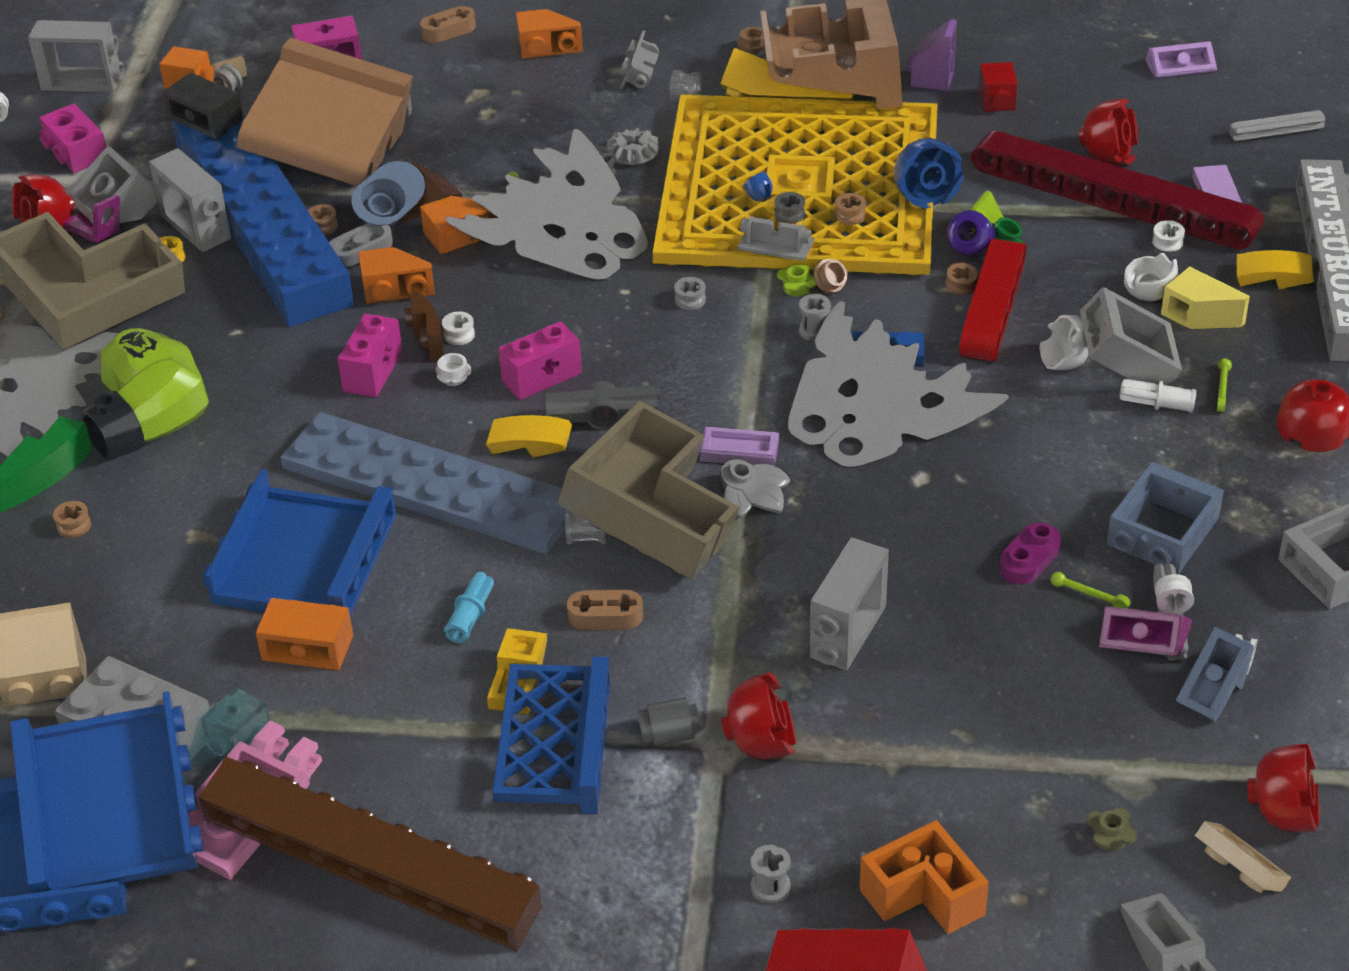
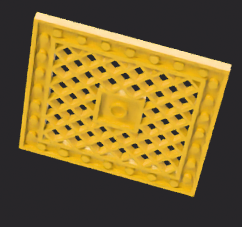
M680 94L652 252L653 263L700 265L703 267L769 268L773 270L788 269L790 266L803 264L809 266L810 271H813L820 261L834 259L840 261L845 266L847 272L930 275L933 203L927 204L931 208L924 209L913 205L900 193L894 179V165L899 153L908 144L922 138L936 139L937 103L902 102L903 106L877 109L875 101ZM758 128L760 131L755 133L753 130ZM788 130L793 131V132H791V133H789V134L786 133V131H788ZM855 132L857 135L852 136L851 133ZM886 133L890 135L887 138L883 136ZM739 137H741L742 140H740V141L737 142L736 139H738ZM772 138L775 140V141H773V142H771V143L768 142V140H770V139H772ZM803 140L808 141V142H806L805 144H802V143H801V141H803ZM836 141L840 142V144L835 145L833 143ZM871 142L873 145L868 146L866 144ZM753 148H757V149H758V150H756V151H754V152L751 151V149H753ZM786 149H789V150H790V151L787 152V153L783 152V151L786 150ZM819 150L823 151L821 154L816 153ZM854 151L856 154L850 155L849 153ZM886 152V153H888L889 155L885 157V156H883V155H881V154H883V153ZM737 156L740 158L736 161L733 160ZM869 161V162H871L872 164L869 165V166H867V165H865L864 163H866V162ZM719 165L722 167L719 170L714 169ZM751 167H754V168H755V169L752 170V171L747 170V169H749V168H751ZM849 171L855 172L852 175L847 174ZM761 172L767 173L773 185L771 196L764 200V202L753 200L743 188L744 183L748 179ZM886 172L888 175L882 176L881 173ZM733 176H736L737 179L733 181L729 179ZM868 181V182H870L871 184L865 186V185L862 184V183ZM716 185L719 186V188L715 190L712 189V187ZM849 190L864 197L865 201L869 204L865 207L866 216L862 222H866L868 225L862 227L859 224L845 225L838 222L835 218V203L832 204V200L836 201L839 195ZM785 192H795L804 197L805 217L795 225H805L806 229L816 232L811 235L814 238V242L805 261L789 260L784 257L756 254L738 249V245L744 235V232L739 231L743 218L749 219L750 216H754L755 218L763 217L766 220L774 221V230H776L780 222L774 216L775 198ZM885 192L887 195L882 197L879 193ZM730 196H733L734 199L730 201L726 199ZM713 205L717 207V208H715V209H713V210H709V209H708L709 207H711V206H713ZM745 207H749V208H750L749 210H747V211H745V212H744L743 210H741V209H743V208H745ZM813 209H815L816 211H818V212L815 213V214H811V213H810V211L813 210ZM883 212L886 215L880 217L877 214ZM728 216H730V217L732 218V219H730V220H728V221L723 220L724 218H726V217H728ZM831 220L834 223L827 225L825 222ZM709 226L713 227V229L709 231L705 230V228ZM845 231L850 233L846 237L842 235V233ZM882 233L885 236L878 238L876 234Z

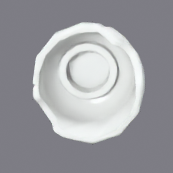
M1160 253L1156 257L1144 256L1133 259L1125 268L1124 285L1127 291L1135 298L1148 302L1163 299L1165 286L1178 276L1177 260L1174 259L1171 262L1165 253Z
M1060 315L1055 322L1048 324L1052 334L1049 339L1040 343L1041 360L1047 369H1076L1084 364L1089 355L1082 320L1077 315Z

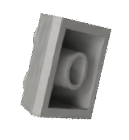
M109 145L66 191L72 197L74 205L92 223L94 204L113 195L120 196L119 223L141 220L157 203L154 186ZM108 207L104 211L102 215V224H105L109 220L111 216V207Z

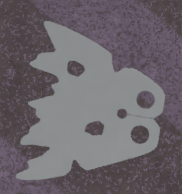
M574 129L572 132L568 155L552 148H545L544 150L533 149L534 154L550 170V178L540 176L539 183L535 184L511 175H505L506 180L509 182V185L506 186L507 194L490 193L487 196L475 195L472 197L473 201L484 206L498 218H481L471 214H466L465 219L448 216L445 218L455 228L486 243L497 246L505 245L514 240L516 251L521 256L583 277L598 280L606 279L619 270V258L634 259L643 253L648 246L646 235L635 213L625 206L612 204L613 199L620 192L621 188L597 149L578 129ZM573 170L581 174L585 183L582 186H573L566 180V175ZM554 224L563 227L566 235L557 239L549 235L543 226ZM594 232L598 238L590 241L586 238V234ZM618 233H628L634 238L635 244L631 248H620L614 243V236ZM591 253L600 254L606 259V265L601 269H592L585 264V257Z
M840 301L825 318L815 339L816 348L824 353L826 357L814 358L806 363L790 411L788 429L794 437L808 445L823 444L825 455L839 465L856 467L885 458L897 452L898 448L903 444L902 434L914 435L925 440L941 436L991 412L1008 399V395L966 392L965 389L971 379V374L966 371V363L958 364L935 380L925 379L926 371H916L913 369L919 343L908 347L903 345L891 346L890 336L883 330V324L878 319L872 322L868 330L857 341H853L850 332L853 317L844 315L845 303ZM852 378L858 383L856 395L845 397L838 390L842 383ZM929 392H933L942 396L944 400L933 408H924L920 398ZM852 414L856 417V420L851 424H847L843 421V416ZM818 415L825 420L826 426L820 432L810 433L803 428L802 421L807 416ZM849 437L858 439L863 445L861 452L853 456L843 454L839 450L841 440Z
M0 325V334L11 336V342L4 347H0V359H9L8 364L0 365V382L3 379L12 378L18 385L17 389L12 393L0 389V452L8 457L23 441L20 433L22 422L45 434L59 418L58 410H67L72 406H87L75 385L87 382L85 378L87 374L94 373L100 375L101 351L118 333L102 331L63 350L54 339H50L49 334L42 327ZM81 352L94 353L98 356L97 359L89 364L75 362L76 354Z

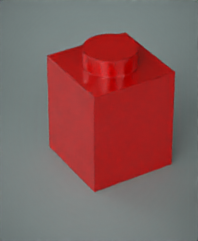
M1012 62L980 63L978 91L983 111L1016 110L1018 82Z

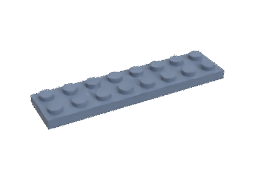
M319 412L280 457L283 469L371 498L377 486L392 488L396 506L546 555L575 517L570 511L557 505L562 490L560 487L323 412Z

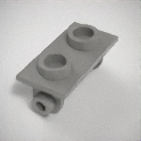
M644 30L638 41L632 39L627 49L625 59L619 71V74L624 76L620 89H623L626 82L633 84L637 88L646 87L650 83V78L660 52L654 43L643 40L646 32Z
M750 216L749 219L743 218L741 232H744V235L738 245V249L756 254L784 257L789 260L805 261L814 238L811 237L812 231L806 229L805 225L780 222L778 231H774V221Z

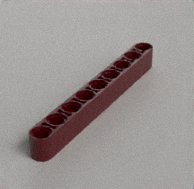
M1000 131L988 132L970 156L973 166L983 173L1154 225L1166 220L1175 221L1184 227V234L1234 249L1242 250L1248 248L1264 224V216L1254 206Z

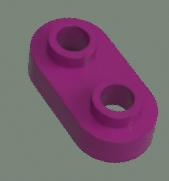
M1033 523L1025 527L1001 554L999 569L1001 576L1006 581L1018 585L1028 584L1036 580L1059 554L1060 532L1054 526L1046 523Z

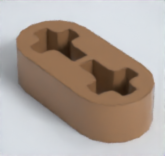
M467 6L454 7L429 15L420 22L421 37L429 43H438L467 34L476 28L475 12Z
M632 590L578 591L572 594L566 603L568 622L578 630L633 629L642 622L644 617L642 597ZM622 608H629V611H622ZM582 609H588V612H582Z

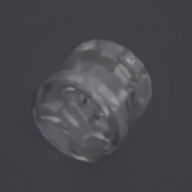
M675 69L670 80V100L678 102L680 94L700 95L702 85L701 73L692 72L691 74H684L682 70Z

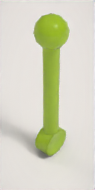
M1227 358L1220 359L1217 364L1220 370L1217 412L1225 411L1228 371L1232 367L1231 361Z
M1054 572L1050 577L1051 584L1055 587H1069L1111 603L1116 608L1128 609L1130 605V600L1125 595L1119 594L1115 597L1067 579L1062 572Z

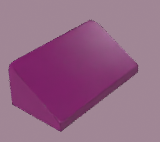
M1105 606L1099 647L1179 657L1189 634L1192 619L1179 614Z

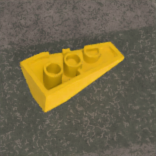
M736 48L733 49L720 83L722 89L726 90V96L852 101L855 98L854 94L777 83L769 75L766 59Z

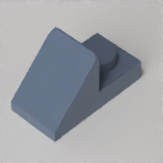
M1214 627L1175 701L1217 722L1234 688L1242 690L1254 646L1226 631Z

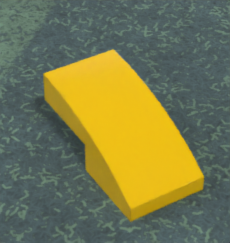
M1264 250L1237 254V278L1240 287L1276 279L1279 290L1314 282L1313 257L1306 253L1283 250Z
M521 415L493 419L486 445L492 455L525 447L532 458L566 450L572 424L566 419L538 415Z
M507 628L497 654L498 669L487 696L488 709L504 711L510 664H543L547 633ZM518 679V686L526 693L538 685L536 679ZM526 707L518 713L529 715L530 708Z

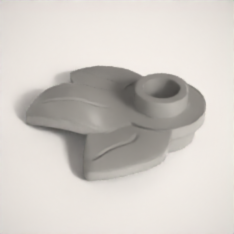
M733 459L727 461L720 471V480L725 489L723 498L739 506L738 517L745 516L751 506L779 514L782 512L784 497L781 488L789 485L790 478L781 469L766 463L752 465L741 459Z

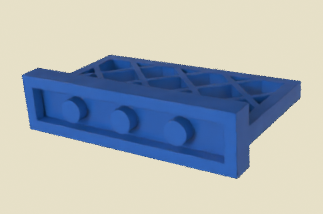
M592 656L591 666L510 664L492 793L493 801L580 804L581 814H598L610 694L609 657ZM518 679H536L541 684L526 693L518 686ZM566 680L583 681V685L570 694L559 686ZM551 692L560 701L545 709L536 700ZM529 707L537 716L522 725L513 716L524 708ZM570 708L579 717L567 726H564L555 717ZM547 723L556 733L542 742L532 732ZM521 739H525L534 747L521 757H517L509 749V747ZM566 740L576 750L561 759L551 749ZM543 755L553 765L538 775L528 765ZM518 771L529 780V782L521 787H504L505 780ZM563 773L572 781V788H552L547 782Z

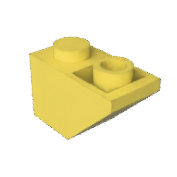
M1188 267L1165 286L1161 315L1189 329L1242 327L1246 322L1250 296L1192 267Z

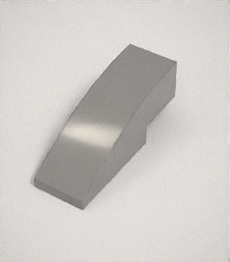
M1163 893L1121 904L1122 916L1149 971H1217L1206 959L1205 942Z

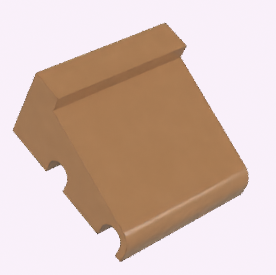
M846 0V12L842 18L836 20L828 17L825 3L786 8V21L778 27L771 26L768 23L766 10L760 11L768 72L775 82L871 96L875 99L877 109L903 106L899 48L887 0Z
M290 37L282 46L278 63L241 125L236 148L358 186L366 180L367 175L370 176L384 159L385 150H390L402 134L413 76Z

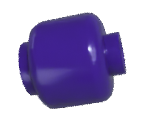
M973 210L963 211L955 215L950 221L947 229V238L951 247L962 256L969 258L980 257L987 253L991 238L995 239V229L991 221L980 212Z

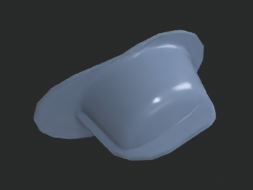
M393 161L384 164L353 191L351 199L353 211L363 220V224L389 225L390 227L395 225L422 198L425 189L423 175L417 167L408 162Z

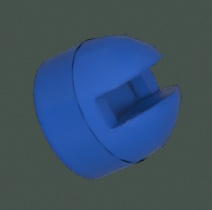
M766 172L754 175L743 185L748 196L758 202L768 199L773 191L772 181Z

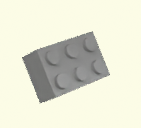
M108 656L54 711L58 724L162 705L164 704L162 692L169 691L173 705H181L183 709L186 731L178 732L180 746L186 744L188 746L190 760L195 757L216 733L207 699L111 656Z

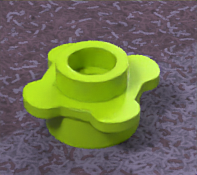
M793 265L788 269H781L777 272V278L783 281L784 292L790 296H804L810 292L812 287L817 285L814 277L810 274V267L807 265Z

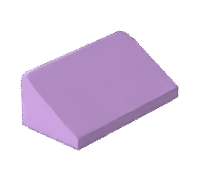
M1211 41L1150 48L1145 56L1146 63L1155 79L1217 71Z

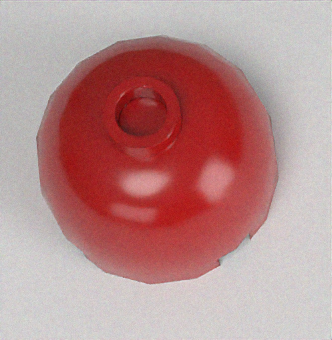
M1127 99L1101 102L1093 107L1086 116L1084 126H1081L1079 130V139L1081 145L1086 147L1087 152L1093 159L1112 165H1128L1134 161L1136 154H1129L1131 146L1138 145V130L1133 108L1126 109L1125 104L1129 102Z
M35 174L19 176L18 178L21 182L14 183L12 189L14 219L21 218L23 223L49 212L63 228L64 223L69 220L70 215L74 212L73 199L67 194L65 188L56 179L49 176Z
M1311 379L1299 382L1286 392L1281 401L1276 419L1277 430L1283 439L1289 443L1291 438L1301 442V449L1307 451L1326 452L1339 449L1343 446L1344 440L1349 437L1348 393L1337 384L1327 380Z
M771 672L753 676L741 682L732 691L728 699L727 716L721 718L722 729L728 741L735 740L738 748L749 757L762 760L778 759L795 753V750L789 745L796 744L790 708L787 700L781 701L776 696L774 690L780 689L781 685Z
M1309 743L1287 745L1273 749L1265 754L1257 764L1256 778H1248L1247 780L1250 804H1258L1262 817L1272 827L1284 832H1316V827H1319L1318 784H1314L1311 771L1316 770Z

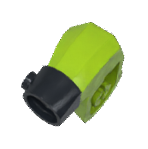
M131 328L116 335L101 351V380L113 392L98 395L94 399V404L83 410L81 415L82 421L87 425L89 437L94 447L104 459H109L142 448L147 442L166 437L188 426L204 413L209 399L202 376L186 345L161 333L142 328Z

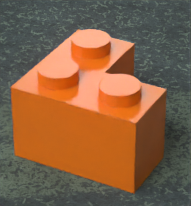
M937 820L861 857L860 892L884 922L923 903L945 932L950 934L986 915L989 881Z

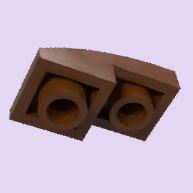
M411 291V306H405L407 328H414L415 341H421L422 349H429L430 363H436L444 355L438 317L429 301L420 292Z

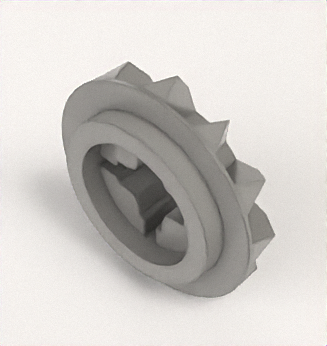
M625 128L623 133L615 132L613 137L607 140V148L614 152L615 161L622 164L637 165L648 162L659 151L658 138L652 136L648 130L641 132L639 128L631 131Z

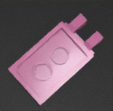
M271 720L253 738L250 746L239 741L227 755V757L239 762L244 760L253 762L264 772L278 778L280 776L289 777L305 789L310 785L309 779L323 761L321 755L315 753L319 748L318 744L306 737H303L292 748L284 762L278 760L289 745L288 739L282 737L285 732L284 727ZM218 766L195 792L197 810L191 811L190 817L192 826L199 825L203 842V851L196 852L197 863L231 880L259 847L260 843L205 820L198 797L219 768Z

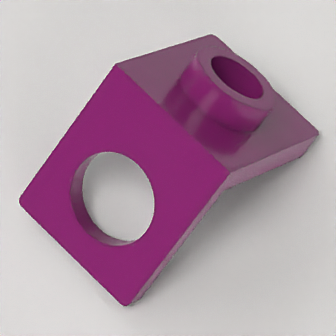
M113 195L94 204L93 223L80 212L70 217L64 223L63 228L80 235L85 240L96 243L118 233L120 196ZM108 207H111V216L109 220L105 224H102V215L104 211Z

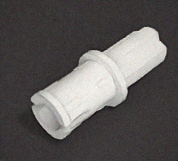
M1124 379L1121 383L1119 396L1122 401L1152 405L1154 410L1164 407L1192 413L1196 399V389L1190 390L1163 385V381L1160 380L1158 384Z

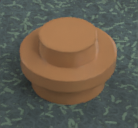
M758 27L743 29L737 39L738 48L752 55L765 50L763 30Z
M824 259L817 263L814 268V280L823 292L833 294L844 287L848 274L845 266L840 261Z

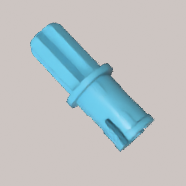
M477 572L471 578L464 594L459 595L454 602L455 610L446 624L444 632H446L445 636L455 643H465L477 619L482 618L485 613L484 603L494 586V581L492 577L486 576L484 572Z

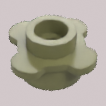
M1114 808L1103 813L1092 811L1088 814L1087 824L1093 828L1092 838L1099 848L1106 851H1118L1124 848L1126 844L1135 842L1137 832L1130 827L1128 822L1130 818L1129 812L1123 808Z

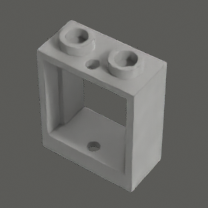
M36 21L28 39L41 91L115 92L119 80H122L124 77V65L118 59V38L116 35H113L110 22ZM54 42L98 43L104 68L60 67Z
M178 148L149 161L160 215L201 252L231 239L222 188L217 180Z
M1102 287L1080 310L1090 359L1128 379L1158 384L1160 380L1163 381V385H1168L1182 371L1172 327L1168 321L1105 287Z
M1349 503L1284 531L1278 558L1328 609L1349 601V570L1344 572L1321 550L1349 538Z
M850 538L810 601V658L846 671L849 669L886 607L889 549L856 538Z

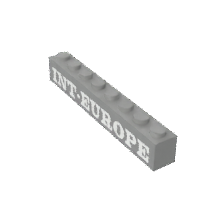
M1300 159L1296 192L1308 253L1312 255L1314 262V284L1329 360L1349 362V174L1344 173L1342 160Z

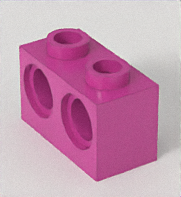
M74 103L39 117L42 130L39 131V136L42 144L46 149L50 148L60 164L65 163L73 173L88 168L106 149L103 132Z

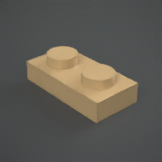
M1204 821L1195 835L1207 845L1204 851L1211 858L1225 866L1231 863L1242 872L1239 876L1240 880L1257 892L1262 893L1264 890L1282 892L1292 878L1222 824Z

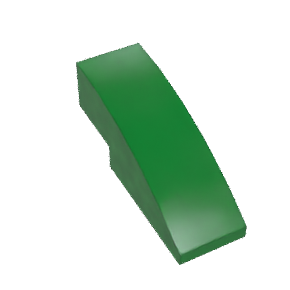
M60 416L40 439L26 436L0 465V513L42 493L75 469L93 451L85 422Z

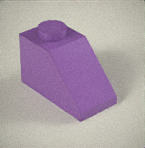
M950 19L918 42L914 54L908 55L906 73L911 74V87L948 91L954 75L957 20Z

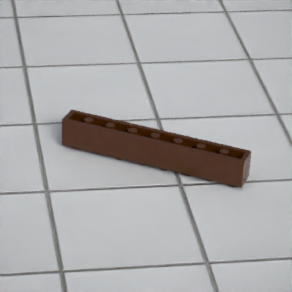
M226 756L198 797L205 820L516 952L542 908L540 887L527 875L517 872L513 874L496 868L486 858L480 856L472 858L462 854L447 842L428 840L417 835L406 825H392L382 821L367 809L348 807L339 803L336 798L328 793H314L302 788L289 777L280 776L278 778L268 774L250 761L244 760L239 762Z

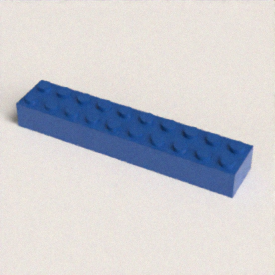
M171 120L177 148L221 184L230 233L288 327L354 306L348 270L273 159L236 148L243 121L218 139H214Z

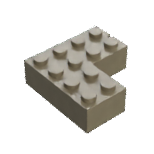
M49 212L0 232V280L63 350L185 293L182 261L166 245L162 246L160 238L145 223L86 250H83Z
M639 401L568 468L557 505L570 511L576 517L588 521L604 530L607 534L624 541L638 549L641 553L651 556L671 567L675 572L683 574L692 580L708 563L709 558L712 559L726 543L739 510V506L686 478L694 469L705 435L642 401Z

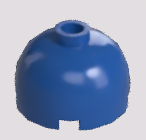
M934 138L918 139L908 144L899 153L894 165L896 185L900 193L915 206L927 209L931 208L927 205L928 203H933V205L941 203L943 205L957 194L964 180V172L961 170L962 159L949 144Z

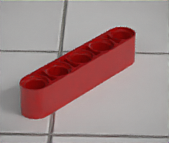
M991 238L963 326L959 345V357L996 362L1023 272L1027 249L1026 243Z

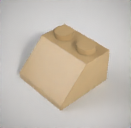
M70 603L0 613V697L4 707L67 698L87 678L86 656Z

